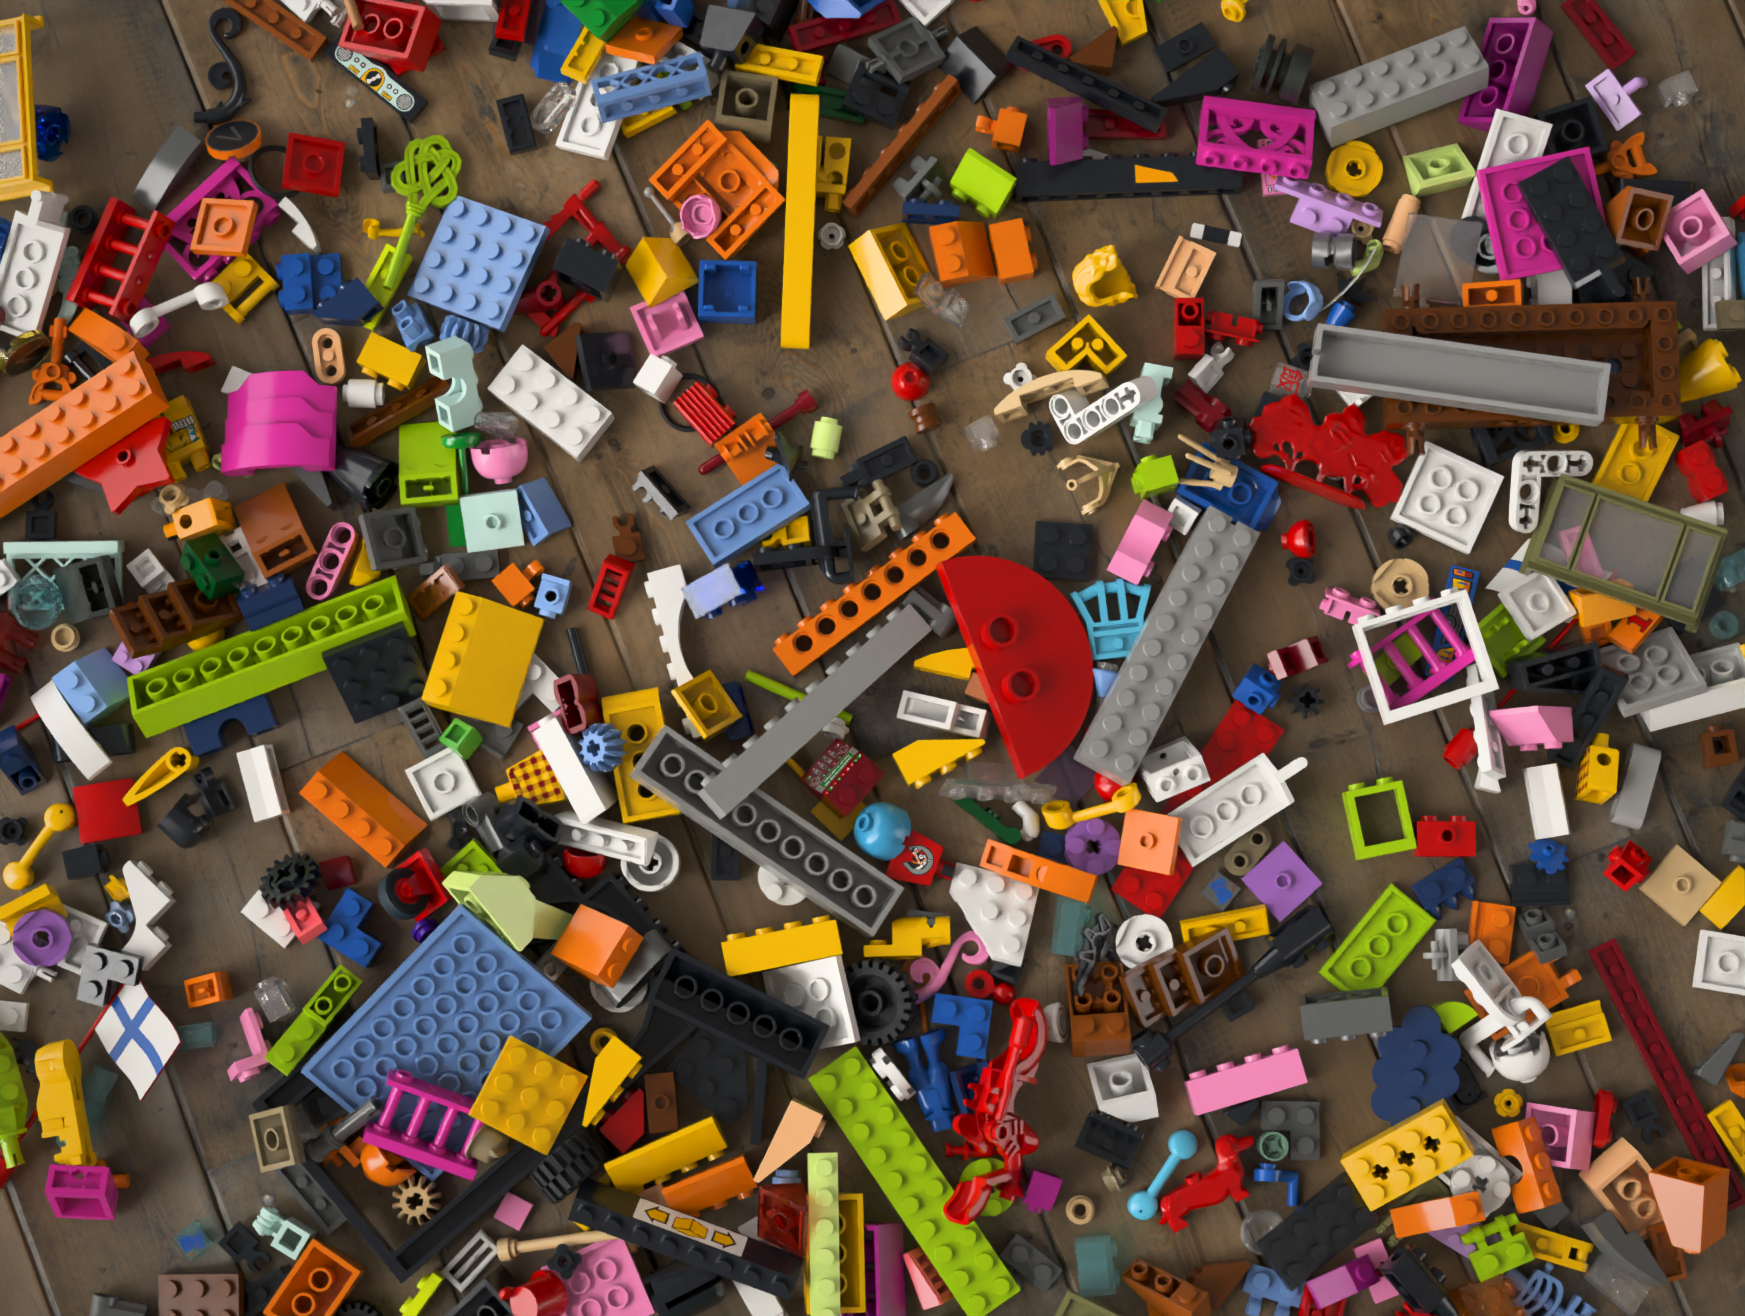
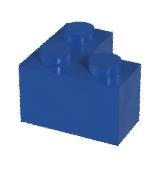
M351 888L346 890L325 923L327 930L317 936L318 939L364 968H372L387 944L363 929L378 904Z
M935 993L931 1022L959 1026L956 1055L985 1059L993 1001Z

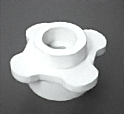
M1018 363L1016 368L1011 373H1006L1003 378L1004 383L1009 384L1014 390L1037 379L1027 369L1025 363ZM1019 377L1023 378L1022 382L1018 381Z

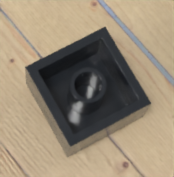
M1591 96L1537 112L1533 119L1553 124L1543 156L1589 147L1591 158L1595 160L1601 158L1609 150Z
M567 237L552 267L556 278L608 303L622 275L620 263L616 260L617 256L604 249L601 252L590 248L591 244L579 237H576L575 240Z

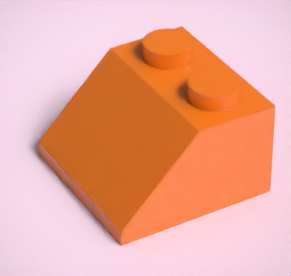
M954 221L929 227V238L940 289L996 277L984 222Z

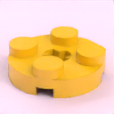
M1349 141L1334 149L1325 165L1328 187L1336 193H1346L1353 199L1369 195L1380 182L1383 173L1381 159L1379 160L1373 147L1361 141ZM1351 163L1358 164L1357 169L1361 170V174L1359 176L1356 174L1355 177L1351 176L1350 172L1346 170V166L1351 167Z

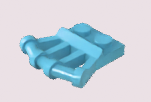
M1117 578L1115 582L1107 583L1100 580L1079 593L1074 591L1069 594L1074 606L1086 624V633L1093 661L1127 657L1144 624L1143 617L1151 584L1135 585L1124 581L1123 578ZM1125 592L1141 596L1136 617L1128 619ZM1117 593L1120 620H1108L1105 594ZM1095 596L1098 598L1100 622L1098 623L1093 622L1084 605V602Z

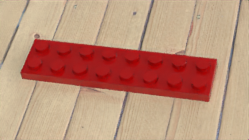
M1235 699L1200 752L1210 781L1170 797L1160 813L1167 815L1258 755L1264 753L1267 757L1284 730L1264 716L1248 709L1243 703ZM1178 846L1174 875L1125 866L1110 890L1144 913L1160 919L1194 867L1191 866Z

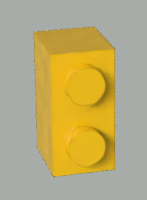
M371 332L357 363L363 368L361 371L363 374L376 380L378 376L388 380L387 385L402 392L403 388L408 390L414 388L426 360L422 355L414 351L411 352L409 349Z

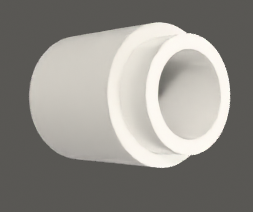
M349 379L348 385H343V401L348 402V407L377 408V405H384L385 385L384 383H378L377 380Z

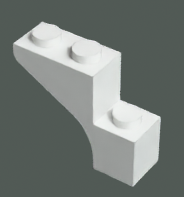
M129 860L123 867V874L136 917V927L130 941L122 951L144 956L142 971H148L172 947L167 941L169 935L158 925L154 928L153 924L176 900L171 896L173 890L161 880L158 883L151 876L153 870L146 863Z

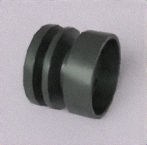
M1269 34L1267 40L1258 51L1251 72L1250 91L1257 93L1260 83L1263 81L1267 83L1263 93L1264 96H1268L1275 85L1279 87L1278 100L1296 106L1315 49L1297 43L1291 54L1285 53L1287 39L1282 38L1280 46L1276 50L1273 49L1276 36Z

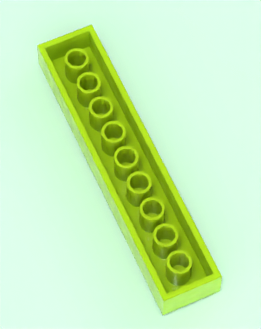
M396 575L305 609V611L253 632L247 631L127 677L132 716L145 737L148 738L289 683L296 682L302 678L325 671L328 668L322 659L321 652L403 621L410 637L415 636L416 631L406 595Z
M857 1045L808 1078L809 1082L966 1315L985 1316L1021 1291L1020 1286L975 1220L968 1225H960L949 1221L945 1217L943 1207L955 1190Z

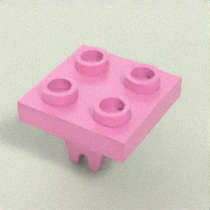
M684 291L652 308H649L646 301L630 307L649 353L658 358L704 339V335Z

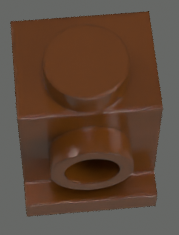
M1723 725L1706 727V733L1699 734L1704 760L1703 769L1740 763L1734 729L1724 730ZM1714 741L1718 742L1720 745V749L1718 752L1714 751Z

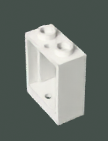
M422 0L426 3L428 9L441 20L497 22L502 0Z
M1185 736L1147 751L1137 769L1141 783L1156 802L1210 781L1201 754ZM1166 753L1165 758H1160V754Z

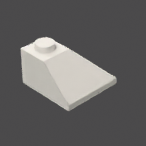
M1135 1053L1086 1064L1100 1111L1129 1123L1159 1117L1156 1094L1149 1071Z

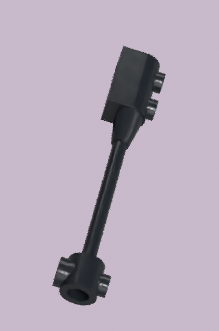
M1313 905L1306 906L1267 935L1264 940L1270 949L1252 966L1250 971L1167 1033L1157 1030L1153 1031L1151 1027H1147L1137 1033L1131 1040L1135 1045L1132 1049L1141 1063L1149 1071L1153 1068L1157 1072L1164 1070L1171 1064L1168 1057L1173 1054L1172 1043L1259 978L1266 977L1291 965L1295 969L1300 968L1308 962L1309 958L1306 954L1313 948L1317 952L1326 949L1332 943L1329 936L1334 932L1319 908Z
M1404 1245L1400 1247L1378 1269L1416 1313L1430 1314L1433 1311L1437 1316H1460L1447 1293V1288L1443 1285V1282L1447 1279L1446 1276L1438 1268L1432 1267L1430 1270L1426 1266L1424 1261L1427 1259V1254L1419 1246L1414 1245L1411 1248L1409 1245Z

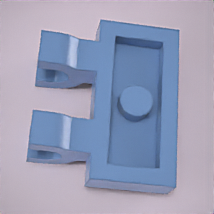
M1250 1263L1252 1266L1245 1274L1241 1291L1249 1293L1244 1310L1245 1314L1259 1316L1262 1297L1277 1301L1273 1316H1289L1290 1306L1299 1308L1306 1280L1293 1291H1290L1285 1287L1273 1269Z

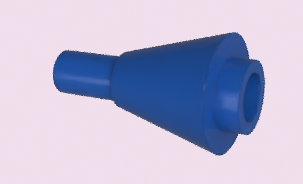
M1343 299L1340 303L1335 301L1325 324L1346 327L1357 318L1353 313L1356 309Z

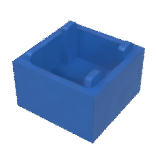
M700 260L698 318L700 323L756 324L758 280L756 261Z

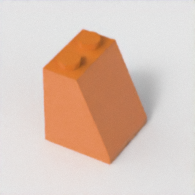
M580 904L550 954L581 978L614 988L632 956L637 951L643 937L629 925Z
M1674 1156L1649 1172V1180L1672 1246L1682 1248L1684 1252L1689 1254H1699L1726 1236L1730 1169Z

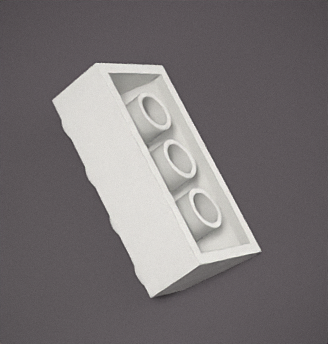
M1739 642L1690 655L1707 683V692L1641 712L1640 715L1650 732L1745 708V658L1739 647L1741 646Z

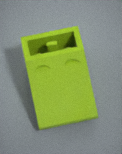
M439 421L399 425V487L401 505L404 508L414 506L416 509L460 504L459 497L462 495L459 450L445 448L441 443L442 435L457 433V431H450L440 425Z

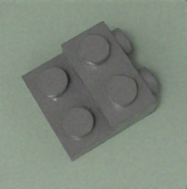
M414 506L364 513L358 517L372 572L386 569L400 570L419 567L420 564L428 561V548L426 543L423 542L420 531L421 520L416 514Z

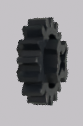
M296 852L293 858L286 854L284 861L280 862L276 859L273 868H266L268 875L260 878L263 884L259 886V890L262 892L261 896L273 909L280 907L282 911H285L288 905H291L294 909L297 906V902L306 903V897L315 894L313 887L320 886L321 883L318 878L322 876V873L319 871L320 867L308 854L305 853L301 857L299 852Z

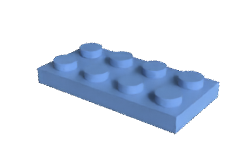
M776 464L686 521V524L715 569L812 509L794 479L791 482L789 481L785 467Z

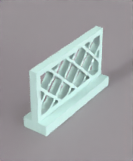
M125 540L3 542L4 554H7V561L14 571L15 559H25L33 567L23 578L16 572L22 581L8 591V610H65L61 597L55 604H49L41 596L50 585L58 592L59 589L55 582V575L51 578L40 566L47 559H54L61 567L70 565L76 558L88 560V558L103 555L115 558L114 573L124 603L122 552H125ZM60 558L70 559L66 563H64ZM32 559L41 560L36 564ZM36 570L48 581L38 592L27 582ZM23 585L34 596L27 604H16V591ZM38 599L42 604L33 603Z

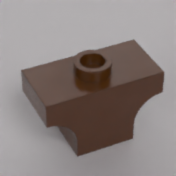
M674 1071L644 1074L649 1133L678 1131L679 1103Z

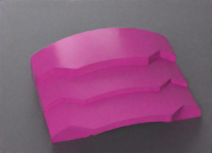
M274 371L250 374L239 390L228 393V413L225 421V444L222 445L221 473L227 477L255 475V469L299 466L307 472L335 470L337 387L319 385L305 371Z

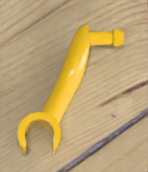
M367 218L363 221V232L368 233V237L372 240L378 239L379 236L400 237L403 229H381L380 222L374 218ZM417 223L413 234L417 233L420 238H423L425 233L420 230V224Z

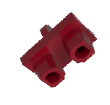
M1713 399L1701 407V412L1705 418L1698 421L1692 412H1687L1678 418V426L1682 432L1681 442L1685 448L1703 440L1707 445L1711 444L1713 448L1718 449L1723 446L1722 437L1728 435L1726 427L1731 424L1730 416L1733 415V411L1729 406L1722 408Z

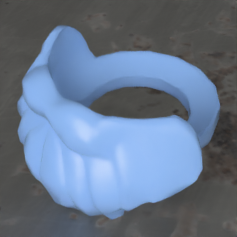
M1304 280L1289 282L1287 285L1290 291L1284 296L1283 315L1291 321L1313 320L1324 304L1320 289ZM1307 292L1309 295L1308 306L1302 314L1292 315L1289 311V303L1295 296Z

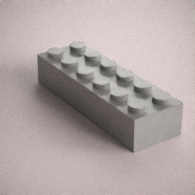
M1463 26L1309 85L1310 110H1316L1315 119L1332 148L1488 88L1489 66L1467 28Z

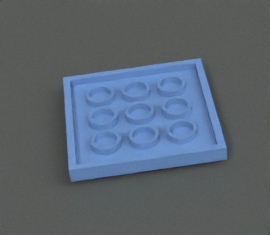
M457 195L452 203L447 205L407 296L504 333L550 233V229L544 225Z

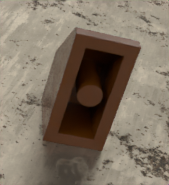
M1244 1258L1203 1263L1200 1268L1195 1266L1188 1274L1186 1280L1188 1283L1208 1292L1210 1307L1217 1311L1252 1264Z

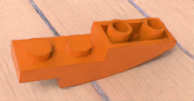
M992 839L987 840L979 865L1006 877L1085 903H1090L1098 878L1097 875Z

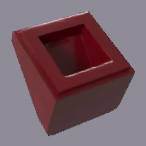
M346 855L319 862L328 891L357 884L350 856Z

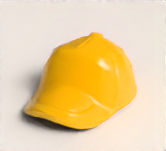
M363 535L359 540L356 558L349 576V584L355 586L368 585L380 577V571L372 572Z

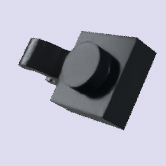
M210 767L201 769L199 774L192 776L195 786L202 790L197 796L209 820L232 812L237 808L226 783L217 784Z

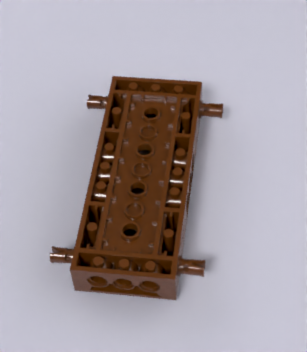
M1639 277L1631 279L1633 302L1420 308V284H1414L1412 297H1410L1407 283L1401 285L1402 308L1385 309L1380 317L1381 332L1603 363H1606L1608 360L1617 361L1620 365V371L1618 374H1610L1604 421L1600 425H1638V450L1646 448L1647 439L1650 450L1658 449L1656 424L1672 423L1681 416L1677 301L1651 302L1650 277H1646L1643 280L1642 289ZM1383 397L1384 430L1407 431V456L1414 454L1415 442L1418 456L1426 454L1424 445V430L1579 425Z

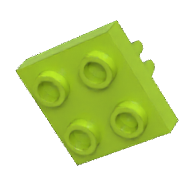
M1503 603L1498 605L1478 623L1492 668L1501 679L1507 676L1506 660L1531 654L1547 641L1541 635L1528 642Z

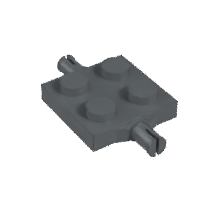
M914 16L869 37L867 45L876 54L877 58L866 62L867 71L869 70V73H873L884 67L899 84L917 77L945 63L946 55L938 46L937 41L948 37L947 28L945 29V26H941L936 30L929 31Z

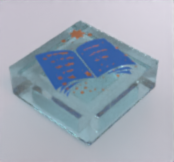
M198 1220L192 1222L172 1238L189 1262L215 1243Z

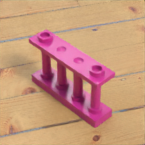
M1439 608L1415 616L1370 648L1373 654L1382 647L1409 684L1407 688L1410 691L1400 697L1398 693H1393L1378 672L1390 711L1413 704L1475 660L1469 644L1465 645ZM1427 615H1430L1456 651L1454 652L1456 659L1448 664L1445 660H1440L1415 625ZM1404 631L1407 632L1432 667L1430 671L1433 675L1425 680L1421 676L1417 677L1391 641ZM1358 649L1350 655L1352 661L1347 666L1351 669L1359 663L1367 675Z
M389 1069L386 1085L392 1086V1091L379 1121H369L366 1124L362 1142L473 1181L477 1172L478 1160L475 1158L467 1159L465 1153L470 1141L484 1123L477 1119L474 1120L462 1150L456 1152L447 1149L445 1144L459 1111L469 1114L475 1099L414 1078L408 1071ZM404 1091L421 1098L407 1131L400 1132L392 1129L390 1124ZM433 1101L447 1106L448 1109L434 1141L428 1142L420 1139L418 1133Z

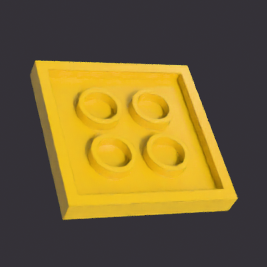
M509 1036L468 1115L528 1147L548 1155L588 1076L519 1039Z

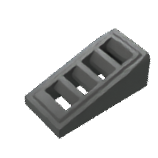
M419 697L398 708L423 758L427 759L448 747L440 743L428 750L426 749V744L440 738L444 732L432 708L421 699L422 697ZM423 707L425 712L413 718L410 717V713ZM426 718L430 720L429 723L417 729L414 725ZM434 728L435 733L421 739V734Z
M1731 1032L1693 1069L1691 1074L1709 1085H1718L1742 1044L1745 1035L1741 1032Z

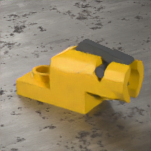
M909 910L906 917H901L892 922L893 945H887L886 940H872L870 945H864V959L881 957L883 960L922 958V946H926L927 949L941 945H950V916L941 913Z

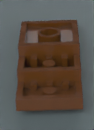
M193 578L170 582L166 590L140 595L138 603L111 608L109 617L132 659L189 643L244 618L233 593L210 601L204 592L199 590Z
M1224 926L1175 946L1118 977L1138 1027L1145 1029L1166 1015L1174 1017L1195 1003L1205 1004L1242 977L1245 972L1228 927Z

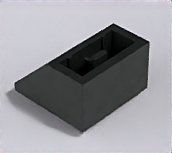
M109 555L98 556L53 570L69 625L107 615L110 613L111 608L124 606Z

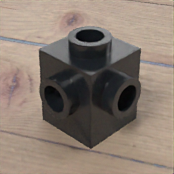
M1230 416L1217 420L1213 431L1209 433L1211 449H1216L1217 458L1224 457L1226 460H1235L1245 455L1248 445H1252L1251 429L1246 427L1245 417L1237 418Z

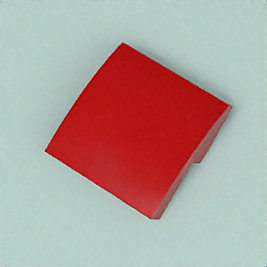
M133 778L72 788L81 845L142 834L137 802L127 806L122 800L134 786Z

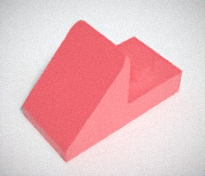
M309 896L306 897V903L299 901L296 908L293 909L291 905H288L286 910L283 911L302 945L327 930L325 920Z

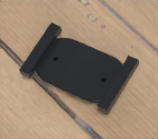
M1461 1051V1056H1460V1058L1464 1057V1054H1463L1462 1051ZM1459 1059L1454 1068L1460 1076V1084L1453 1096L1458 1103L1462 1104L1457 1107L1462 1112L1487 1098L1488 1095L1485 1091L1481 1093L1480 1085L1468 1064L1464 1060Z

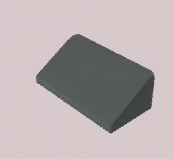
M838 43L826 73L849 84L858 61L868 62L872 59ZM884 67L877 70L888 75V70ZM862 77L860 82L878 91L882 86L865 77Z

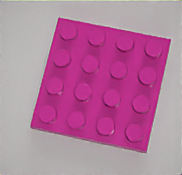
M1589 147L1485 168L1476 172L1500 281L1522 279L1563 270L1516 184L1569 156L1606 223Z

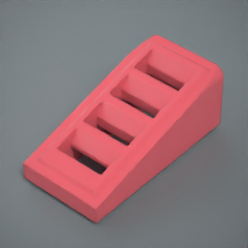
M917 1246L903 1254L923 1310L939 1306L954 1297L921 1246Z

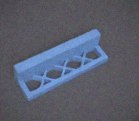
M701 52L591 80L602 124L712 95ZM698 63L699 69L689 72L683 70L687 65ZM666 71L670 73L666 78L659 79L656 77L660 72ZM637 78L643 80L636 86L628 84L631 80ZM607 86L616 87L612 92L600 94L599 88Z

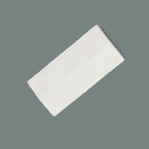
M261 745L236 753L254 822L259 823L289 814L290 809L273 745Z
M1558 763L1523 769L1535 840L1571 834Z

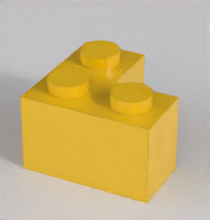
M1088 314L1047 351L1045 359L1057 372L1075 370L1082 362L1086 361L1095 372L1101 373L1107 379L1125 363L1127 355Z

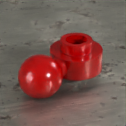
M972 970L965 977V990L974 998L982 999L991 994L1000 1005H1009L1015 1000L1016 990L1013 985L1007 982L994 984L992 976L985 970ZM977 978H981L984 982L980 989H976L973 985L974 980Z

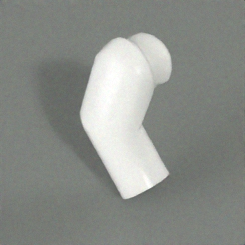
M1020 798L1012 809L1023 819V828L1020 830L1021 838L1024 841L1030 842L1039 835V815Z

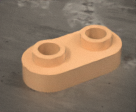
M320 329L314 334L312 339L316 374L324 384L330 386L337 385L343 381L346 375L342 340L333 329ZM332 340V347L324 348L325 341ZM331 367L337 369L334 376H328L327 374Z

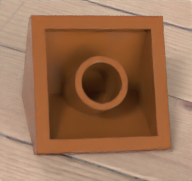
M1632 186L1625 187L1603 207L1606 224L1616 243L1658 252L1674 196Z

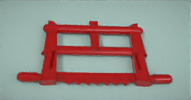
M597 180L590 181L579 192L578 196L574 193L565 202L563 209L559 213L551 215V221L543 222V225L550 229L546 242L573 217L590 233L584 239L591 244L590 248L599 242L607 251L617 256L616 260L620 264H626L630 258L631 248L629 246L622 247L605 227L604 221L602 220L599 223L583 203L599 189L600 183ZM552 271L542 282L553 281L557 283L559 280L556 278L554 271ZM575 288L577 292L551 318L544 312L525 315L541 327L540 334L547 337L551 335L554 339L558 333L557 327L585 299L592 304L597 298Z

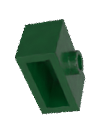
M215 532L185 542L180 558L182 567L190 573L196 581L199 590L203 591L210 601L240 590L245 572Z

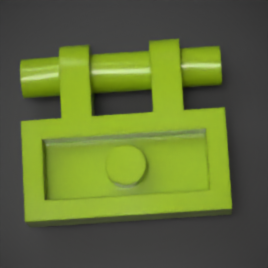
M1515 1213L1507 1216L1501 1214L1494 1217L1493 1222L1481 1227L1479 1225L1473 1226L1469 1232L1460 1235L1464 1246L1474 1242L1477 1246V1250L1467 1253L1480 1282L1535 1259L1524 1233L1519 1231L1511 1235L1509 1227L1519 1223ZM1499 1232L1502 1239L1487 1245L1485 1238Z

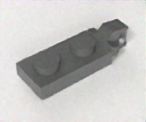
M498 549L471 553L441 554V556H434L435 563L420 564V575L422 577H430L443 565L449 563L462 582L494 579L501 573Z

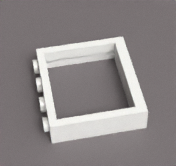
M1457 587L1441 591V597L1430 600L1429 596L1418 598L1412 601L1414 606L1405 609L1402 608L1401 604L1385 609L1386 615L1375 618L1374 613L1357 618L1358 624L1352 626L1384 725L1499 689L1466 589L1458 592ZM1457 603L1482 682L1390 711L1365 631Z

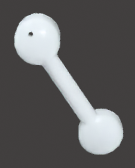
M203 283L195 287L194 290L152 308H144L138 311L130 320V328L135 338H142L158 326V317L195 301H198L200 307L204 310H214L226 306L229 303V299L219 283Z

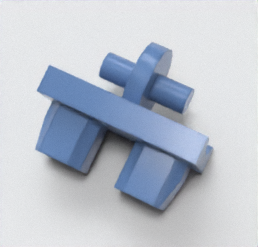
M402 300L391 309L396 317L395 321L405 345L411 352L416 350L417 345L426 346L433 340L434 330L428 323L422 307L417 302L410 306L405 300Z

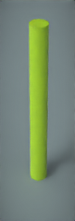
M748 670L744 679L789 700L798 697L801 701L806 696V694L751 670ZM842 710L836 717L844 720L849 725L853 715Z

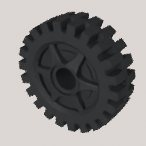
M881 957L867 958L855 962L844 969L860 1041L863 1045L872 1044V1046L895 1040L910 1028V1024L916 1018L914 1016L918 1011L916 1001L919 999L918 993H914L916 985L914 982H910V974L903 972V967L899 964L894 965L892 960H883ZM871 995L877 997L879 1001L878 1008L871 1005Z

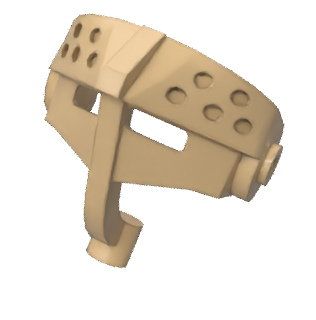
M1081 455L1061 460V463L1057 465L1058 470H1066L1077 464H1086L1094 470V472L1077 480H1068L1066 486L1069 490L1076 491L1079 485L1098 477L1100 489L1098 498L1084 505L1081 513L1085 516L1098 511V508L1104 505L1109 498L1117 469L1121 467L1119 462L1112 463Z

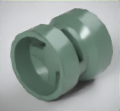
M1273 1130L1261 1133L1256 1142L1259 1154L1271 1161L1283 1159L1289 1149L1286 1137Z

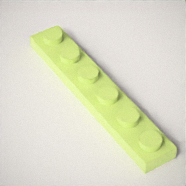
M812 1152L807 1153L810 1316H841L838 1153Z

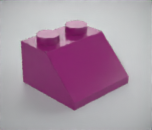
M1081 97L1047 98L1048 157L1050 165L1083 159V150H1088V133H1083V122H1088V105H1082Z

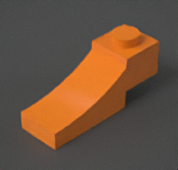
M1477 1190L1389 1209L1397 1239L1486 1220L1479 1191Z

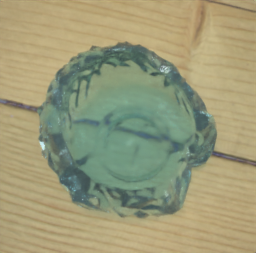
M34 574L25 582L17 581L12 587L11 612L21 626L35 631L45 629L54 624L58 617H60L62 594L48 579Z

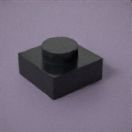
M1244 989L1222 1005L1221 1009L1228 1021L1232 1022L1255 1009Z

